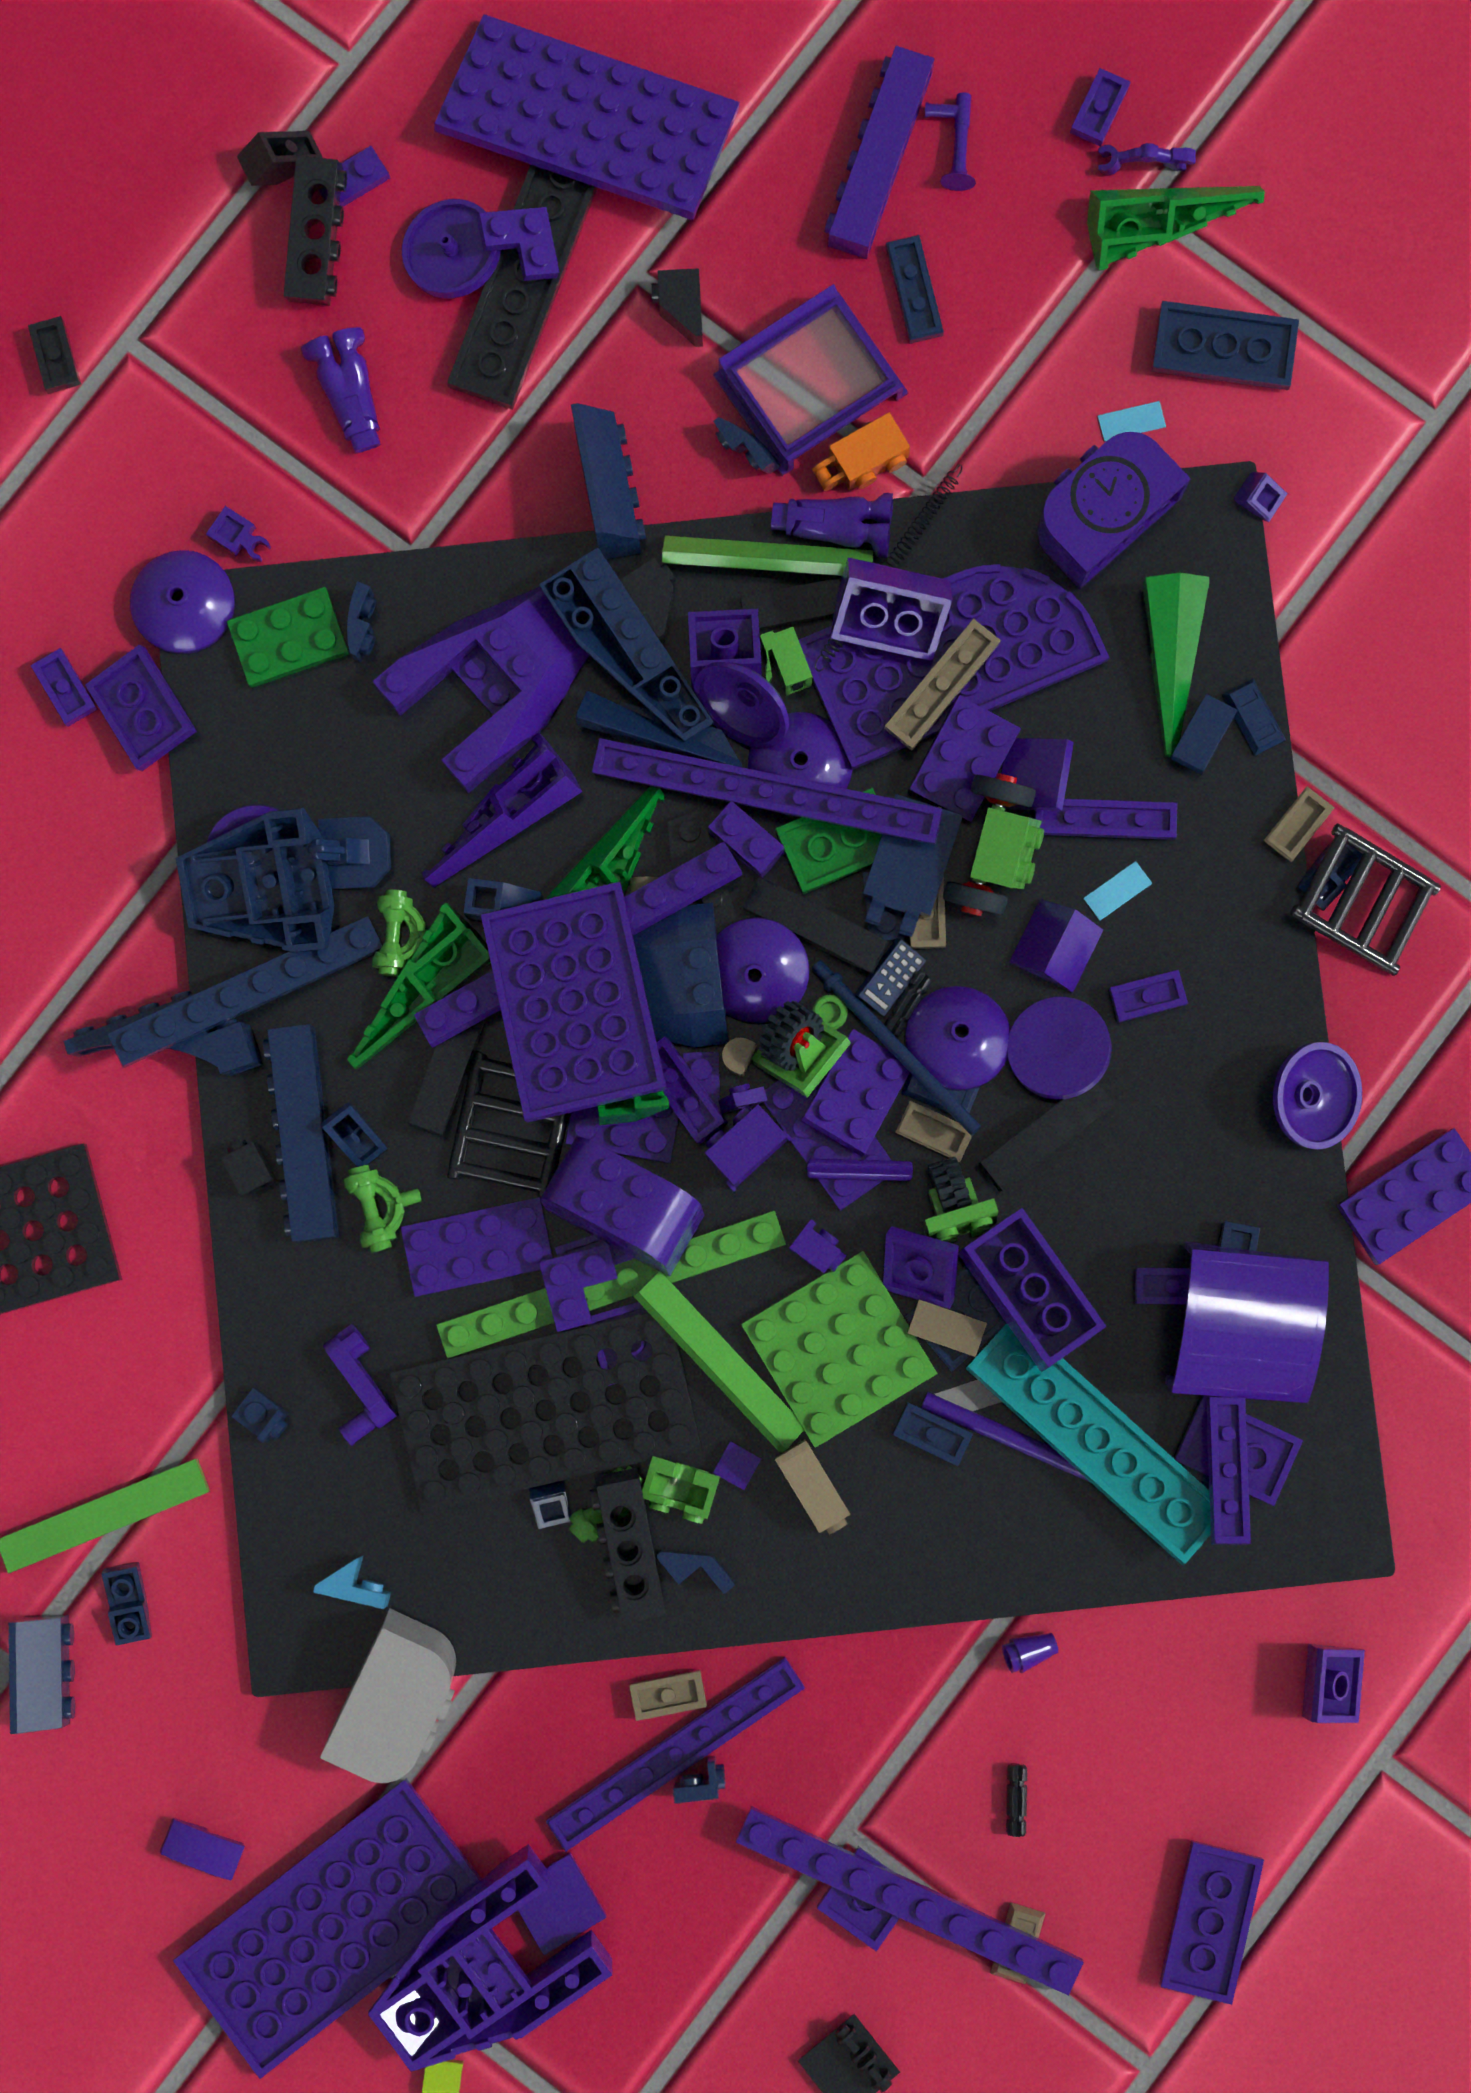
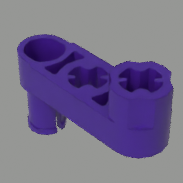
M351 1323L324 1343L323 1347L364 1404L363 1411L338 1428L345 1440L353 1446L355 1442L376 1427L381 1429L397 1417V1414L359 1362L358 1358L371 1348L360 1331Z

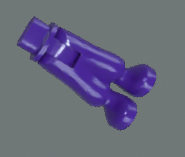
M346 328L332 334L335 346L340 354V364L335 361L333 347L328 336H320L307 342L301 347V351L306 360L318 362L316 372L318 381L331 403L345 439L351 440L354 453H361L381 445L377 434L380 427L371 394L366 360L356 350L365 342L364 331L362 328Z
M883 493L872 502L867 501L863 497L789 499V503L774 502L771 530L786 531V535L791 536L792 534L795 537L829 542L850 548H858L864 542H868L878 558L886 559L889 552L893 493ZM872 519L878 523L868 524L862 523V521Z

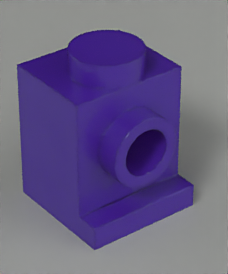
M811 1219L789 1249L822 1274L827 1269L835 1272L847 1255L836 1247L839 1240L823 1228L819 1233L814 1231L813 1228L817 1223Z

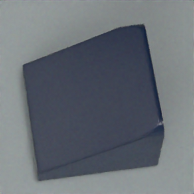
M564 1480L529 1488L530 1501L538 1529L571 1522L569 1517L572 1515Z

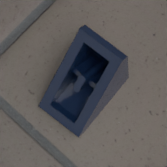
M349 1102L320 1124L357 1167L368 1165L388 1149L357 1108Z

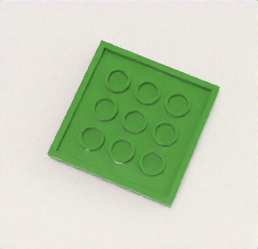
M864 1251L839 1265L835 1272H827L741 1324L815 1448L938 1374L916 1337L907 1334L909 1325Z

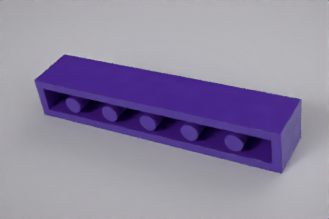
M895 46L892 57H885L880 71V77L884 78L881 88H874L869 102V108L873 109L869 120L863 119L858 133V139L862 140L858 151L852 150L846 170L851 171L848 182L841 181L835 201L840 204L837 213L830 212L824 233L829 234L828 247L864 259L868 258L928 88L935 58L899 46Z

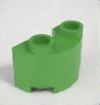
M652 1456L642 1489L643 1499L650 1501L649 1508L669 1513L670 1508L673 1507L684 1511L682 1518L703 1524L704 1518L708 1519L720 1476L682 1463H675Z

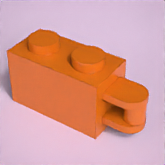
M889 412L829 446V458L817 464L812 471L824 491H829L843 482L849 491L857 486L859 489H863L877 480L876 475L887 469L889 472H894L907 463L906 459L909 458L910 446ZM835 466L839 474L832 477L828 469Z

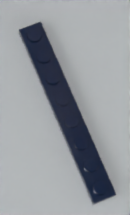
M367 916L330 933L329 946L326 949L287 952L110 1032L107 1036L122 1067H128L365 959L379 951L382 943Z

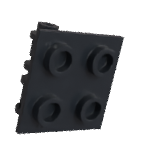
M855 2014L798 2060L823 2093H876L879 2090L882 2093L892 2085L891 2080L900 2073L899 2069Z

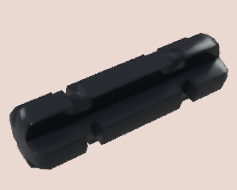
M915 972L910 980V987L905 988L893 1008V1015H889L884 1023L895 1037L901 1034L905 1027L904 1022L909 1020L923 997L921 995L922 992L925 993L932 982V979L922 972Z
M1009 1764L1007 1767V1779L1010 1781V1784H1007L1006 1812L1009 1819H1006V1832L1008 1836L1023 1837L1026 1835L1027 1821L1024 1820V1816H1027V1786L1024 1785V1781H1027V1767L1024 1764Z

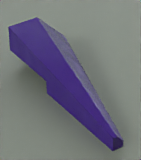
M540 733L536 734L532 739L535 746L523 760L517 757L511 764L515 769L512 774L500 785L495 784L462 824L465 831L453 845L447 842L442 848L445 855L438 864L430 870L425 869L423 871L424 880L433 888L582 792L572 771Z

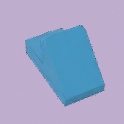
M363 1556L358 1557L316 1584L313 1593L381 1609L388 1607L391 1592L383 1590L384 1584L363 1580L362 1585L357 1584Z

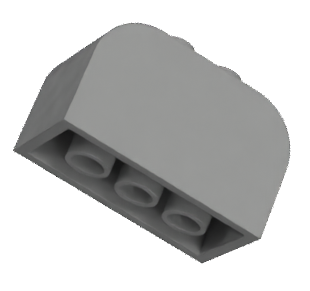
M390 1608L329 1733L320 1758L371 1782L389 1783L404 1777L413 1768L420 1752L428 1753L439 1725L436 1719L443 1722L452 1703L451 1699L455 1690L450 1689L456 1668V1655L447 1637L436 1629Z

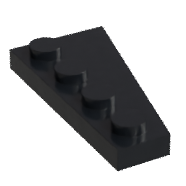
M701 810L667 821L671 871L713 848ZM726 884L689 904L713 903L717 934L731 923L738 921Z

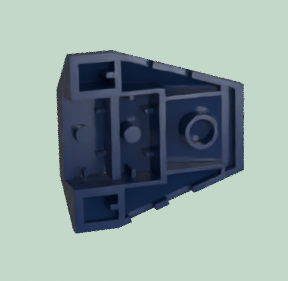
M304 807L270 811L175 858L189 928L227 937L236 936L249 939L252 943L261 945L266 943L282 947V950L290 952L328 948L335 906L327 861L314 860L312 854L308 853L307 849L308 846H311L312 840L323 839V836Z
M713 903L688 905L633 936L656 1040L667 1037L671 1043L690 1047L720 1045L729 1042L717 951V932Z

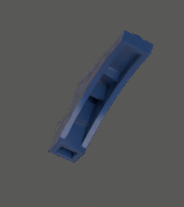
M191 991L181 992L171 997L172 1002L159 1006V1003H152L138 1009L139 1014L127 1018L126 1015H118L107 1019V1025L98 1029L90 1026L73 1032V1038L64 1041L67 1054L82 1057L99 1051L113 1049L107 1036L108 1033L194 994ZM231 1019L216 1026L217 1030L213 1027L167 1048L203 1059L217 1066L219 1073L226 1076H233L263 1065L250 1025L237 1022V1019Z

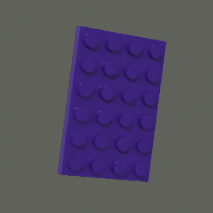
M620 882L481 915L526 1123L667 1090Z

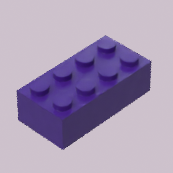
M1023 1208L1013 1213L958 1253L1041 1372L1107 1327Z

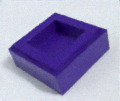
M730 1441L713 1473L745 1490L762 1458Z

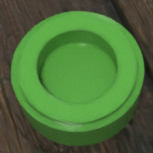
M835 995L822 996L815 1002L812 1010L822 1018L825 1024L835 1030L844 1025L848 1015L847 1006Z

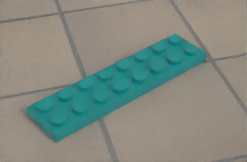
M1006 1323L968 1365L966 1370L1182 1566L1188 1562L1211 1535L1209 1490L1063 1358L1041 1372Z

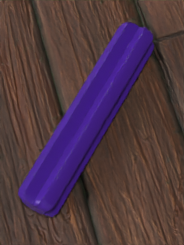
M809 1159L807 1162V1176L819 1179L910 1181L913 1177V1164L910 1161Z

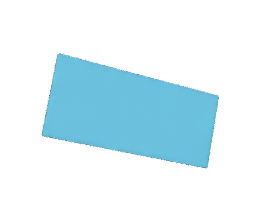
M1160 401L1098 415L1104 441L1123 432L1143 433L1166 427Z
M1135 861L1084 897V900L1101 921L1150 886L1152 882Z

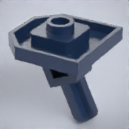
M372 817L318 819V830L323 839H313L311 846H308L307 850L309 854H312L314 860L327 861L332 890L374 888L391 870L390 834Z

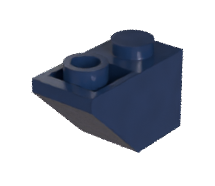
M468 878L463 913L467 919L482 921V914L541 901L542 893L504 882Z

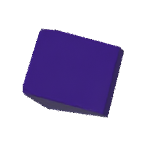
M1251 472L1235 495L1234 500L1248 511L1269 522L1288 493L1267 473Z

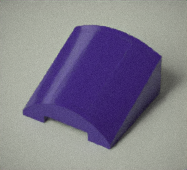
M1185 1242L1184 1247L1191 1254L1189 1285L1175 1376L1167 1375L1165 1378V1383L1170 1391L1179 1394L1308 1403L1317 1376L1323 1346L1328 1305L1329 1262Z

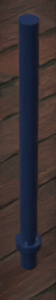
M822 960L812 967L811 970L824 982L823 987L827 992L832 991L971 1136L981 1128V1125L842 982L843 977L839 972L834 973Z

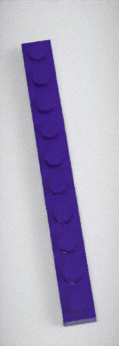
M599 738L592 773L595 775L726 802L732 801L735 804L936 845L943 809L601 738Z
M725 841L624 897L633 936L743 875ZM493 971L414 1014L432 1048L501 1010Z
M753 1806L750 1807L736 1838V1843L1068 1996L1084 1963L1082 1958Z

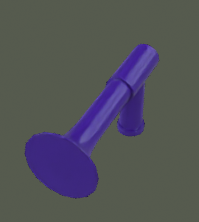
M965 92L956 95V105L929 104V102L925 104V118H955L952 168L950 173L941 177L940 180L943 187L955 191H965L973 188L976 184L975 178L968 175L966 169L971 95Z

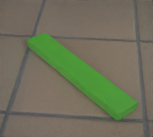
M665 536L662 551V562L669 564L837 576L843 575L848 557L873 563V550Z
M661 1271L657 1272L633 1296L780 1453L786 1451L804 1431L795 1414Z
M197 1458L0 1538V1553L9 1574L211 1491Z

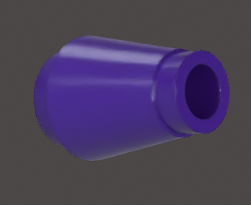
M1052 1633L1009 1639V1643L1002 1645L1003 1656L1011 1673L1017 1671L1024 1673L1059 1652L1056 1639Z

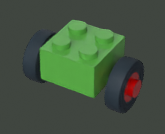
M997 773L996 778L979 774L973 778L971 792L985 796L989 802L996 805H992V808L988 807L970 875L973 878L972 881H976V883L968 881L962 884L947 881L944 889L943 899L962 905L961 911L979 916H982L983 911L995 914L1004 913L1008 897L993 892L989 886L982 885L983 883L986 884V881L1017 889H1024L1025 883L1030 884L1032 881L1035 863H1032L1031 860L1034 849H1039L1042 844L1044 829L1040 828L1042 822L1040 820L1005 812L1003 806L1021 805L1032 807L1036 790L1016 784L1018 779L1016 777Z

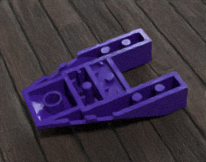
M538 587L454 622L399 658L372 682L378 692L401 716L451 672H454L491 713V718L442 759L445 768L469 794L532 740L536 734L548 726L552 715L561 700L565 698L570 685L590 655L576 643L541 588Z
M529 1844L495 1867L435 1922L368 2011L370 2018L410 2071L454 2059L457 2054L474 2049L478 2051L492 2047L494 2043L513 2037L515 2040L523 2038L613 1975L612 1957L592 1930L527 1975L492 1928L549 1889L550 1872Z

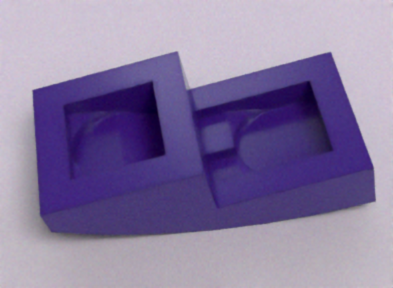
M173 1818L160 1849V1854L192 1868L231 1881L245 1846L242 1842L210 1833L205 1827Z

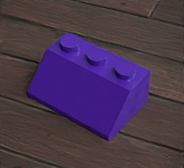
M848 557L838 588L830 637L839 641L933 661L952 603L950 580Z

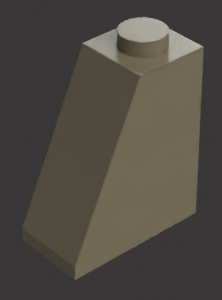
M806 1439L775 1456V1461L819 1533L826 1530L830 1535L848 1524L845 1518L851 1514Z

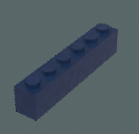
M311 1024L268 1029V1039L263 1040V1048L266 1060H271L273 1073L267 1075V1083L270 1095H275L277 1109L271 1110V1118L274 1130H279L281 1144L275 1145L277 1164L278 1166L283 1165L285 1179L279 1181L282 1201L287 1200L289 1212L288 1215L283 1217L286 1236H291L292 1242L295 1243L339 1238L328 1135L320 1125L326 1118L315 1027Z

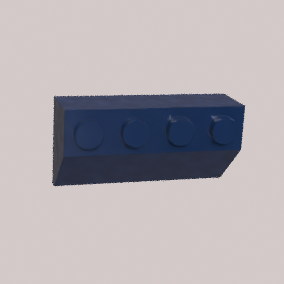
M579 403L571 404L597 546L606 559L641 553L640 540H645L646 535L643 520H636L634 508H639L640 505L636 487L629 488L627 477L633 476L630 455L623 456L621 445L627 444L624 424L616 423L613 411Z

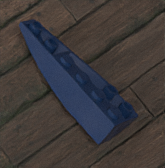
M599 548L594 549L539 584V587L576 643L683 742L714 723Z

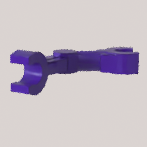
M1152 143L1142 144L1139 148L1119 152L1111 145H1104L1098 148V153L1103 158L1112 156L1108 164L1098 165V170L1103 175L1115 174L1121 168L1122 163L1161 162L1164 163V166L1176 171H1185L1186 164L1194 165L1196 163V150L1192 148H1172L1169 150L1159 148V146Z

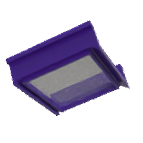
M834 284L719 358V371L713 374V377L753 435L771 451L781 464L778 471L782 476L794 469V460L884 400L893 396L898 401L908 394L900 379L837 291Z

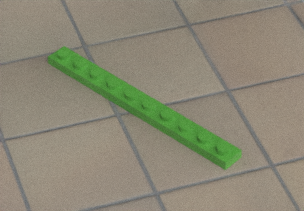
M775 1211L692 1238L671 1276L665 1275V1277L671 1283H675L786 1245ZM635 1258L615 1265L618 1279L584 1288L589 1311L633 1297L659 1271ZM544 1288L437 1324V1328L447 1359L555 1322L547 1291Z

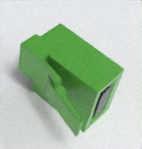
M794 627L774 633L772 630L761 634L760 643L767 660L765 667L766 680L769 683L772 680L769 656H771L786 696L811 687L813 676Z

